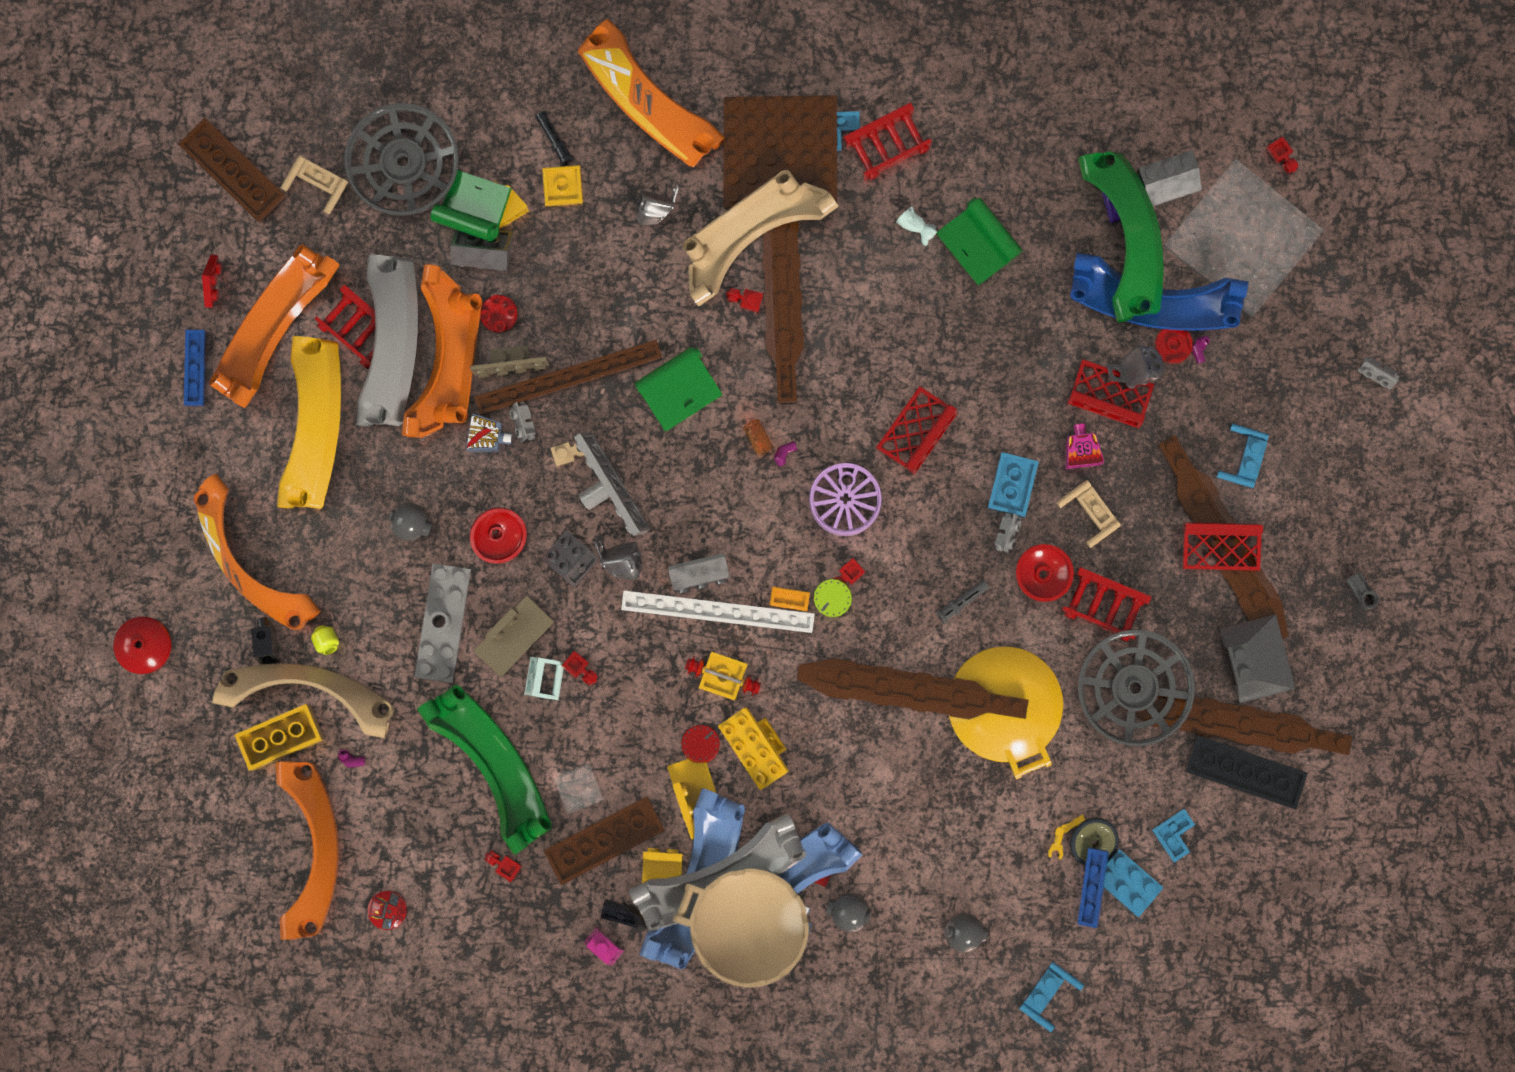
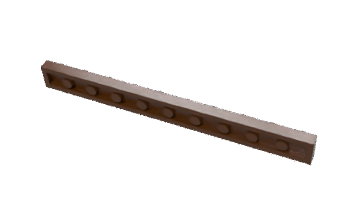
M653 340L474 396L481 416L510 407L515 402H526L662 359L657 340Z

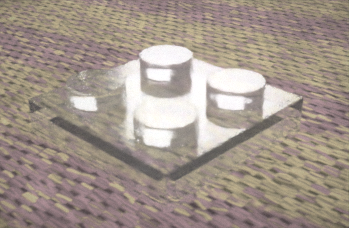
M590 764L553 778L567 815L604 800Z

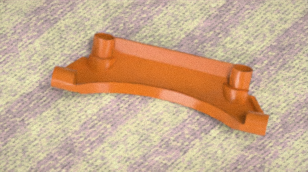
M430 264L423 266L421 290L433 316L436 334L435 360L430 379L423 393L404 413L401 433L403 436L423 438L443 428L444 422L464 423L467 420L472 381L470 366H474L482 299L479 294L461 293V287L442 271L441 267Z

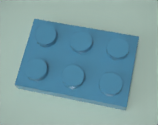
M1001 452L988 508L1025 517L1039 461Z
M1120 849L1107 862L1104 888L1139 917L1164 887Z

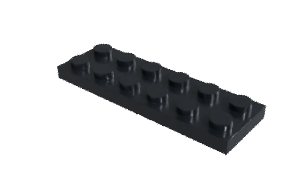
M1199 735L1195 737L1184 771L1294 810L1297 809L1308 775L1307 772Z

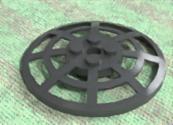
M397 103L386 105L370 112L356 125L348 139L344 160L348 180L361 200L382 213L406 216L426 211L444 198L455 181L458 172L459 155L451 130L439 116L418 105ZM396 111L416 112L427 118L422 127L412 123H399ZM389 113L391 125L380 129L373 137L363 131L374 119ZM433 122H436L446 133L451 144L450 147L440 149L437 140L429 132ZM401 129H411L417 131L418 134L413 141L402 138ZM393 131L395 140L386 146L378 141L383 135ZM359 137L368 143L364 152L363 166L352 167V151ZM424 137L428 138L432 143L435 151L424 154L419 146ZM374 147L381 152L380 163L369 165L370 154ZM453 154L452 174L449 182L445 184L438 180L442 170V157ZM401 157L408 158V163L405 166L398 165V160ZM437 159L435 174L432 176L424 171L426 161ZM383 171L388 179L382 187L376 183L371 172ZM365 173L369 183L377 191L371 200L360 190L354 178L355 174ZM419 178L428 182L423 189L413 193V182ZM394 183L401 184L405 187L406 195L393 194L388 191ZM433 186L442 190L440 195L432 202L423 207L416 208L415 198L424 195ZM384 196L394 200H407L408 210H391L379 206L378 203Z
M1128 630L1110 635L1100 641L1090 651L1080 670L1078 696L1087 720L1104 737L1128 746H1145L1166 739L1182 726L1193 705L1195 682L1188 660L1174 643L1154 632ZM1139 636L1137 647L1125 648L1114 653L1108 645L1111 641L1121 637ZM1147 637L1163 643L1173 651L1174 655L1164 660L1157 653L1145 649ZM1102 649L1108 658L1100 666L1096 678L1086 677V669L1091 659ZM1136 653L1134 665L1124 667L1118 659L1122 655ZM1147 655L1153 658L1160 665L1153 670L1142 666L1143 656ZM1179 660L1186 673L1188 692L1176 690L1175 678L1170 667ZM1110 663L1118 671L1113 681L1102 679V675ZM1164 671L1169 679L1170 689L1159 688L1156 677ZM1133 682H1137L1140 685V691L1136 694L1130 691V685ZM1084 684L1095 686V697L1100 709L1093 715L1090 714L1085 702ZM1100 687L1111 688L1114 699L1106 705L1102 700ZM1158 695L1168 697L1160 713L1152 705ZM1174 698L1186 699V704L1180 717L1169 727L1163 717L1171 709ZM1120 705L1127 710L1126 721L1117 718L1110 711ZM1146 709L1152 717L1150 720L1134 723L1135 711ZM1106 715L1114 723L1125 727L1124 739L1110 734L1100 727L1097 721ZM1157 723L1163 731L1160 735L1149 739L1132 740L1133 728H1145Z

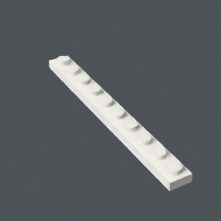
M623 591L621 610L806 633L813 632L815 615L813 613Z

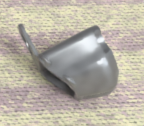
M678 181L675 182L671 198L640 190L635 209V216L640 225L659 224L674 207L679 189Z
M1140 344L1121 359L1120 365L1108 364L1107 370L1111 381L1124 382L1128 388L1133 389L1136 385H1146L1157 380L1164 373L1165 367L1162 357L1152 346L1145 347ZM1113 368L1120 372V378L1113 375Z
M598 535L595 540V546L601 558V566L619 579L635 580L639 578L643 562L637 542L625 543L605 549L601 536Z

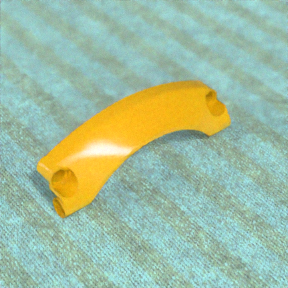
M303 336L292 337L290 361L297 383L298 415L290 457L279 481L277 507L321 509L324 505L336 453L340 424L341 374L339 345L336 341Z

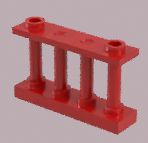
M911 102L844 136L843 142L846 148L849 146L855 148L867 170L863 173L864 180L868 178L873 180L880 175V172L917 153L921 155L930 150L931 139L923 141L911 119L914 112ZM900 120L905 122L917 144L909 150L906 149L894 127L895 123ZM883 129L888 130L900 152L899 155L891 159L878 137V132ZM867 137L872 140L883 160V163L873 167L861 145V140Z
M343 285L340 289V292L343 294L342 300L323 321L316 316L314 318L318 322L316 326L324 333L326 331L331 333L361 359L359 363L368 370L371 365L373 350L367 357H364L357 350L375 331V310L346 285ZM353 302L357 306V311L336 333L329 325L348 304ZM367 314L371 318L370 325L350 345L343 339L344 336L362 316L365 317Z
M1079 567L1075 576L1079 577L1078 580L1080 582L1069 608L1063 606L1061 611L1064 612L1065 617L1073 620L1076 617L1116 634L1121 631L1131 630L1140 606L1142 607L1143 604L1148 605L1151 596ZM1091 582L1097 585V591L1089 611L1085 615L1076 610L1086 585ZM1110 590L1115 592V598L1104 623L1094 619L1104 592ZM1127 597L1132 599L1133 605L1123 630L1113 627L1112 624L1122 599ZM1136 636L1121 637L1119 639L1128 642L1129 640H1134Z

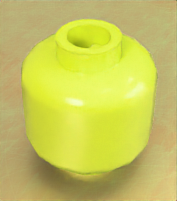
M324 625L314 629L315 632L311 635V641L316 651L323 655L335 652L339 645V639L334 629Z

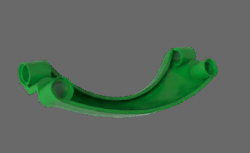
M1108 151L1105 153L1097 152L1078 157L1082 179L1098 187L1110 199L1118 212L1124 229L1126 243L1125 265L1120 283L1112 298L1116 321L1124 322L1133 319V316L1156 314L1161 308L1164 264L1160 228L1149 195L1136 171L1122 153Z
M453 685L433 700L430 699L417 708L427 726L460 747L483 774L498 808L500 835L513 855L529 846L528 844L552 828L538 788L518 751L489 714L459 685Z

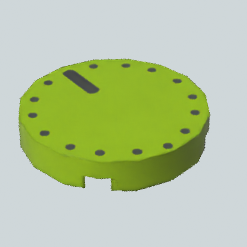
M840 579L825 580L815 590V606L825 616H841L849 610L852 604L851 589Z

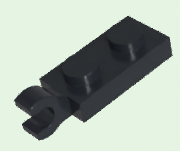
M608 900L604 901L600 918L638 928V925L647 928L639 909Z

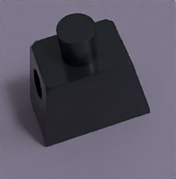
M268 618L256 619L257 628L251 629L253 658L261 665L280 662L276 631L269 626Z

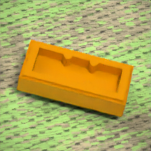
M772 586L769 606L807 612L810 592Z

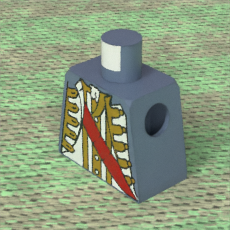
M472 414L466 450L468 452H499L500 443L511 445L513 434L502 432L503 425L500 422Z

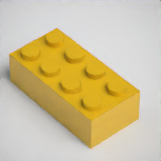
M310 704L302 705L235 734L249 771L259 769L325 740Z

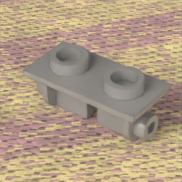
M1366 356L1362 362L1363 364L1357 370L1389 390L1399 381L1400 375L1397 374V371L1386 365L1383 370L1380 369L1382 363L1373 359V357L1369 358Z
M515 402L510 407L509 413L515 423L516 437L519 438L520 443L526 439H535L536 432L533 421L527 423L525 421L526 419H531L528 405L525 402Z
M1006 513L1002 517L999 529L1004 530L1005 534H997L994 544L996 546L995 550L1005 551L1007 554H1010L1011 550L1015 548L1016 533L1021 528V518L1016 514Z

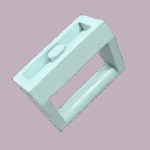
M530 657L524 695L559 700L564 670L561 666L564 662ZM545 663L556 665L552 695L540 693Z

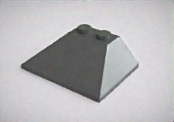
M1276 614L1219 629L1223 645L1227 648L1236 681L1234 686L1239 703L1296 689Z

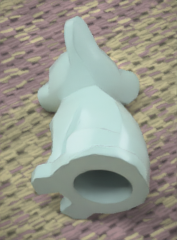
M912 206L896 221L901 227L909 231L919 232L924 246H927L928 240L932 239L937 233L936 226L934 224H926L923 218L914 212V207Z

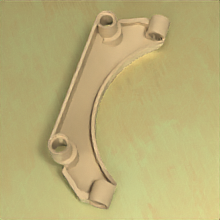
M783 170L771 180L684 241L683 250L693 262L689 266V290L691 297L699 307L719 292L723 278L735 258L745 247L765 232L793 221L821 220L838 208L839 205L827 190L807 183L799 185L790 171Z

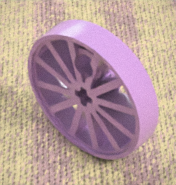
M840 463L826 468L816 477L810 489L809 507L813 518L824 530L835 535L852 536L865 531L874 523L881 509L882 495L878 482L869 471L855 464ZM842 468L854 469L853 473L849 471L843 472ZM838 470V484L840 488L827 473ZM858 471L868 477L851 491L855 485V477ZM844 476H849L852 478V483L846 486L842 483L841 479ZM824 477L836 493L818 487V482ZM869 482H872L876 490L875 492L855 495ZM817 491L835 499L814 502V492ZM844 495H847V499H850L847 504H843V501L840 500ZM877 497V506L873 507L856 500ZM835 504L819 517L815 507ZM855 506L872 511L874 514L867 521ZM840 508L834 526L827 525L823 520ZM843 510L846 513L848 530L837 529ZM850 510L863 523L861 527L853 529Z

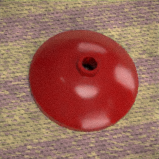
M502 507L492 508L480 514L473 522L469 534L470 545L475 554L483 561L493 564L505 563L515 558L523 549L527 537L526 526L521 517L514 511ZM498 529L496 534H492L493 530Z
M1049 544L1033 546L1025 551L1018 560L1016 566L1018 586L1025 595L1033 600L1040 602L1054 601L1062 597L1069 590L1073 582L1074 569L1068 555L1056 546ZM1041 571L1046 572L1045 578L1040 576Z
M143 616L126 621L116 632L113 641L114 655L118 663L127 671L136 674H149L160 669L168 660L172 648V641L167 628L158 620ZM138 641L142 642V646L140 648H137L136 646Z

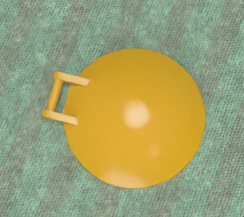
M1015 647L990 648L967 660L953 679L976 681L991 694L1027 699L1029 702L1026 719L986 713L970 720L950 717L949 715L953 730L960 741L971 751L985 759L1008 762L1016 780L1021 778V775L1043 766H1051L1052 763L1045 746L1052 740L1059 728L1063 714V696L1059 682L1050 667L1036 655ZM1040 753L1042 759L1018 768L1017 762Z

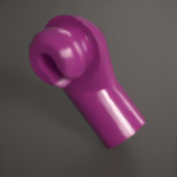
M1207 336L1198 337L1192 347L1197 364L1206 362L1203 351L1210 343V339Z
M795 441L778 447L774 455V461L778 466L785 465L787 453L797 450Z
M346 749L339 750L338 759L347 768L365 766L364 756L353 757Z

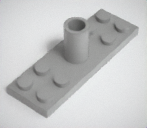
M590 432L576 435L574 437L576 447L580 452L584 453L587 465L593 468L600 480L579 494L583 505L588 510H591L610 497L616 506V513L619 517L623 518L626 523L625 528L630 534L635 536L650 531L649 525L594 434Z
M440 564L432 565L414 678L454 683L471 569ZM445 617V625L439 628L437 625L438 619Z

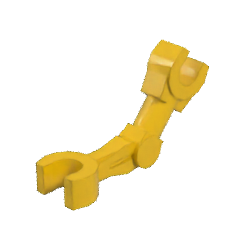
M1083 815L1056 829L1054 843H1052L1048 851V857H1052V852L1057 850L1059 852V859H1062L1063 845L1061 844L1063 835L1085 821L1086 819Z

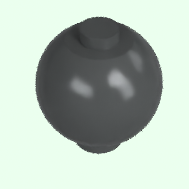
M403 503L397 506L395 510H391L388 517L393 534L404 541H413L422 535L427 537L432 527V522L427 520V514L424 509L414 503Z
M843 894L836 901L830 900L827 907V915L832 916L834 924L844 932H857L863 929L866 923L871 921L872 912H869V905L858 894Z
M960 913L953 916L944 928V936L949 946L963 953L971 952L978 948L981 942L986 941L988 934L986 927L982 926L979 919L968 913Z

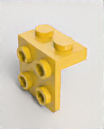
M648 848V851H643L642 883L650 879L681 876L683 853H679V849H667V852H659V848Z

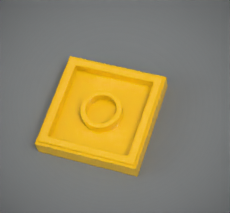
M580 165L542 168L545 207L583 204Z

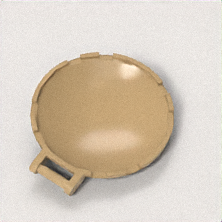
M744 869L731 871L718 877L705 889L686 884L684 897L677 915H674L672 921L690 928L692 944L699 960L715 977L739 987H761L783 978L798 963L807 944L809 924L806 909L800 896L784 879L764 870ZM696 894L698 898L690 919L684 918L692 895Z

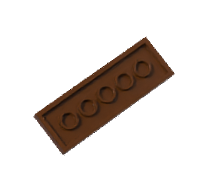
M206 118L198 123L178 143L258 223L286 197Z
M645 797L544 850V853L560 884L563 885L665 830L648 797Z

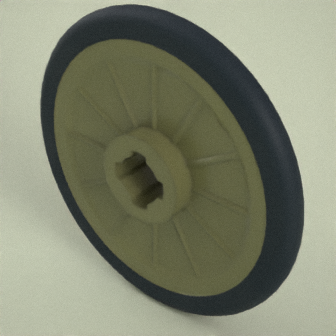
M1091 818L1083 821L1076 827L1071 836L1070 848L1072 855L1079 863L1086 866L1088 848L1093 847L1109 851V861L1118 848L1119 838L1117 830L1113 824L1102 818Z

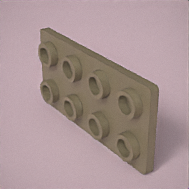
M525 345L490 350L491 364L470 366V370L474 376L477 375L478 378H485L493 373H496L497 376L507 375L509 371H515L516 373H525L527 369L543 371L546 370V367L550 366L547 357L530 359L529 346Z
M526 596L514 609L511 608L485 635L486 638L478 645L474 652L497 675L502 677L548 630L554 621Z

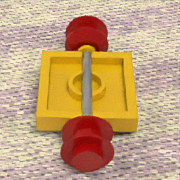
M711 652L706 666H704L703 659L698 662L695 661L693 656L692 659L688 658L685 667L688 670L687 674L691 671L695 672V677L699 676L701 672L703 673L699 689L734 701L740 686L742 687L743 685L742 690L744 694L750 691L752 696L754 693L758 694L761 683L758 682L759 678L754 681L751 680L750 675L743 679L748 664Z

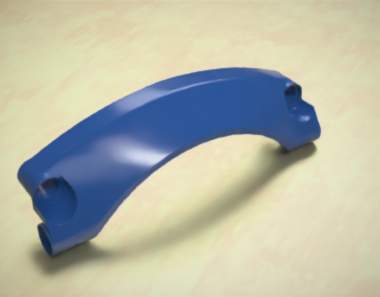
M1077 252L1070 297L1091 309L1116 318L1112 298L1118 288L1122 275L1112 269L1100 256ZM1226 277L1198 288L1182 290L1163 289L1161 308L1158 313L1133 316V319L1126 322L1170 330L1235 328L1240 324L1241 311L1249 281Z

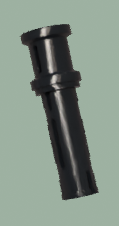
M546 112L538 113L535 119L549 140L552 153H555L560 161L559 165L562 167L570 164L575 157L568 151L567 143L560 139Z

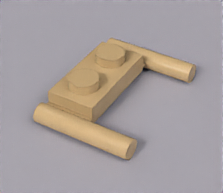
M299 155L280 188L287 192L294 178L298 176L302 180L332 195L323 212L330 215L348 181Z
M1088 480L1056 502L1058 507L1062 508L1076 497V500L1097 528L1101 530L1086 542L1089 548H1092L1121 526Z

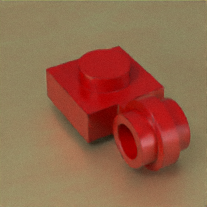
M1283 136L1267 146L1266 150L1276 163L1284 160L1282 166L1286 173L1289 174L1290 172L1294 173L1299 167L1297 161L1294 158L1290 159L1288 157L1294 151Z
M733 288L726 292L728 301L737 303L738 300H741L740 308L759 313L763 293L745 289L742 296L739 290Z
M575 651L561 666L575 679L582 674V680L589 686L597 682V674L590 669L588 671L585 670L589 663Z
M493 850L485 854L486 858L484 860L492 866L498 864L499 866L495 872L509 882H512L522 867L521 864L507 855L500 861V855Z

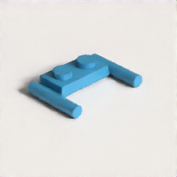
M1232 423L1231 431L1248 436L1238 473L1234 475L1218 470L1216 477L1254 488L1269 434Z
M1053 961L1019 1007L1022 1012L1050 1032L1053 1031L1055 1025L1042 1017L1040 1013H1042L1062 985L1064 979L1080 991L1085 985Z

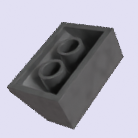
M1193 150L1140 167L1136 172L1149 195L1153 207L1202 190L1199 167Z
M455 230L450 245V265L507 271L511 256L513 231L499 230L498 236L494 240L487 241Z
M724 553L668 566L673 591H678V594L690 592L689 588L697 587V590L708 587V584L714 582L716 585L727 583L726 579H730Z

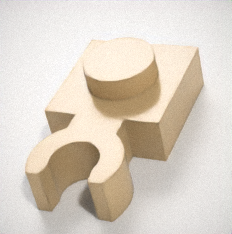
M569 442L551 448L556 467L574 462V455L584 456L583 452L577 450L576 444L570 447Z

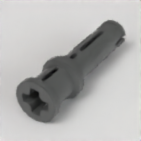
M982 579L957 599L949 600L946 606L940 610L937 609L935 613L945 625L954 615H959L962 608L990 588Z

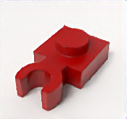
M853 557L839 570L842 575L833 579H840L845 583L848 581L852 585L866 573V570Z

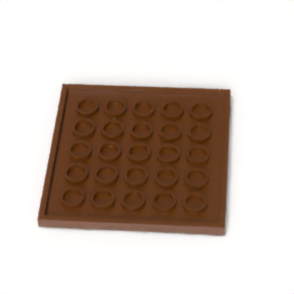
M837 95L724 97V209L732 208L783 170L790 171L799 185L807 183L827 190L837 203Z

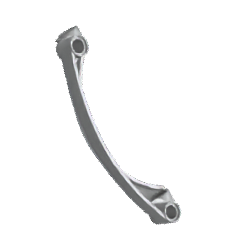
M371 254L368 255L366 280L372 293L375 308V342L370 369L357 400L356 425L373 426V424L400 426L403 422V415L411 387L417 347L418 302L414 261L396 256Z
M789 813L766 823L743 847L709 867L677 877L650 879L629 889L630 896L635 906H638L648 930L655 931L678 924L672 920L679 910L686 891L684 890L686 884L705 889L718 877L731 871L744 869H759L779 876L798 861L805 858L806 851L798 837ZM692 895L684 918L690 919L698 895Z

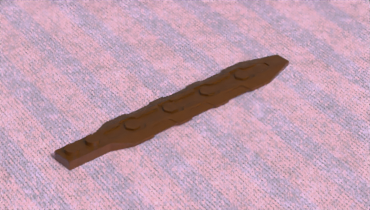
M799 221L780 225L763 234L764 255L762 256V265L765 275L766 350L776 365L778 403L797 402L795 364L804 349V336L801 326L802 292L800 291L799 269L801 266L800 255L798 254L797 233L799 231Z
M1174 435L1158 444L1160 451L1176 476L1177 498L1186 513H1189L1193 522L1236 523L1220 499V494L1211 478L1193 467L1177 437ZM1211 535L1205 541L1213 548L1220 540L1215 535ZM1230 535L1225 542L1232 549L1239 540L1235 536ZM1222 543L1214 551L1222 558L1229 549ZM1242 543L1234 550L1240 558L1249 551ZM1212 552L1213 557L1218 562V557ZM1231 553L1224 561L1229 566H1233L1238 559ZM1251 553L1243 560L1247 566H1255L1256 558ZM1260 568V571L1220 570L1224 579L1229 582L1237 596L1238 603L1247 619L1251 621L1276 614L1282 639L1286 638L1288 631L1282 600L1272 583L1267 580L1262 569Z
M836 658L800 664L797 674L799 681L829 697L847 700L851 698L873 702V704L911 708V710L920 712H936L968 720L986 713L1026 719L1029 702L1027 699L991 694L976 681L958 678L948 679L922 672H905L885 666L856 664L854 661Z
M1157 696L1152 705L1158 713L1164 708L1168 697ZM1194 697L1190 713L1178 729L1197 733V735L1203 737H1217L1244 745H1258L1290 754L1313 748L1349 755L1352 736L1314 729L1297 715L1282 712L1278 714L1258 710L1256 707L1246 705L1238 706L1222 703L1216 699L1205 697L1203 699ZM1174 698L1171 709L1163 717L1169 727L1180 717L1185 707L1186 699ZM1146 709L1135 711V717L1142 721L1152 718ZM1157 723L1151 725L1160 728Z

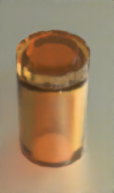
M759 419L750 421L742 427L746 431L745 434L757 457L774 448Z

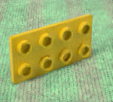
M745 707L718 726L759 790H762L789 772L779 756L787 749L766 717L757 722L749 709Z
M686 759L669 765L667 768L690 838L694 839L693 811L702 788L716 793L707 763H693Z

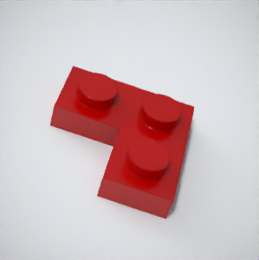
M210 255L202 273L204 307L212 308L214 302L219 297V290L216 289L217 276L222 271V264L219 263L218 255Z

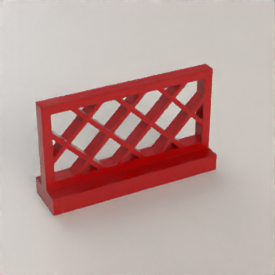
M1082 359L1067 404L1139 429L1143 424L1155 384L1149 382L1146 385H1142L1149 388L1147 394L1140 396L1136 387L1141 385H1136L1133 389L1127 388L1122 390L1118 382L1110 381L1104 384L1100 375L1108 374L1107 367ZM1084 366L1092 368L1095 374L1086 378L1083 372ZM1112 369L1113 375L1120 378V372ZM1097 377L1101 386L1092 389L1088 380ZM1084 382L1089 390L1086 393L1076 391L1078 385ZM1115 383L1119 392L1110 395L1106 387ZM1103 388L1107 398L1101 400L1097 398L1094 392ZM1133 390L1137 399L1129 402L1124 393ZM1121 395L1125 404L1118 406L1112 398ZM1139 401L1142 406L1141 413L1133 411L1131 404Z
M919 386L876 449L915 475L957 416V409L952 405L949 406ZM920 393L928 397L927 404L917 405L916 399ZM941 405L945 409L941 414L933 415L931 406ZM929 407L931 416L920 418L918 409ZM916 409L918 419L907 421L905 414L909 410ZM932 419L933 426L931 429L922 431L920 421ZM918 422L920 432L909 433L907 424ZM905 425L907 434L896 436L895 428ZM921 435L922 442L919 445L911 446L910 437ZM907 437L909 447L898 449L896 439ZM894 440L896 450L887 451L883 448L886 441ZM910 450L911 457L905 463L900 459L899 452Z
M1183 522L1182 569L1260 571L1262 524ZM1188 535H1197L1201 541L1192 547L1188 543ZM1211 535H1215L1220 540L1213 548L1205 541ZM1230 535L1235 536L1239 540L1232 549L1225 542ZM1249 536H1256V544L1250 549L1244 541ZM1202 543L1210 549L1203 557L1196 552V549ZM1223 543L1229 551L1221 558L1214 550ZM1241 543L1249 550L1242 558L1234 552ZM1194 552L1200 560L1195 565H1187L1188 556ZM1212 552L1219 559L1215 565H1209L1205 561ZM1231 553L1238 559L1233 566H1229L1224 561ZM1250 553L1256 558L1255 566H1247L1243 561Z

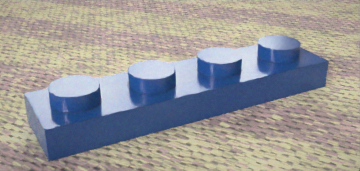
M185 330L184 406H204L205 330Z
M1093 847L1088 848L1077 923L1079 925L1093 928L1098 927L1109 855L1107 850Z

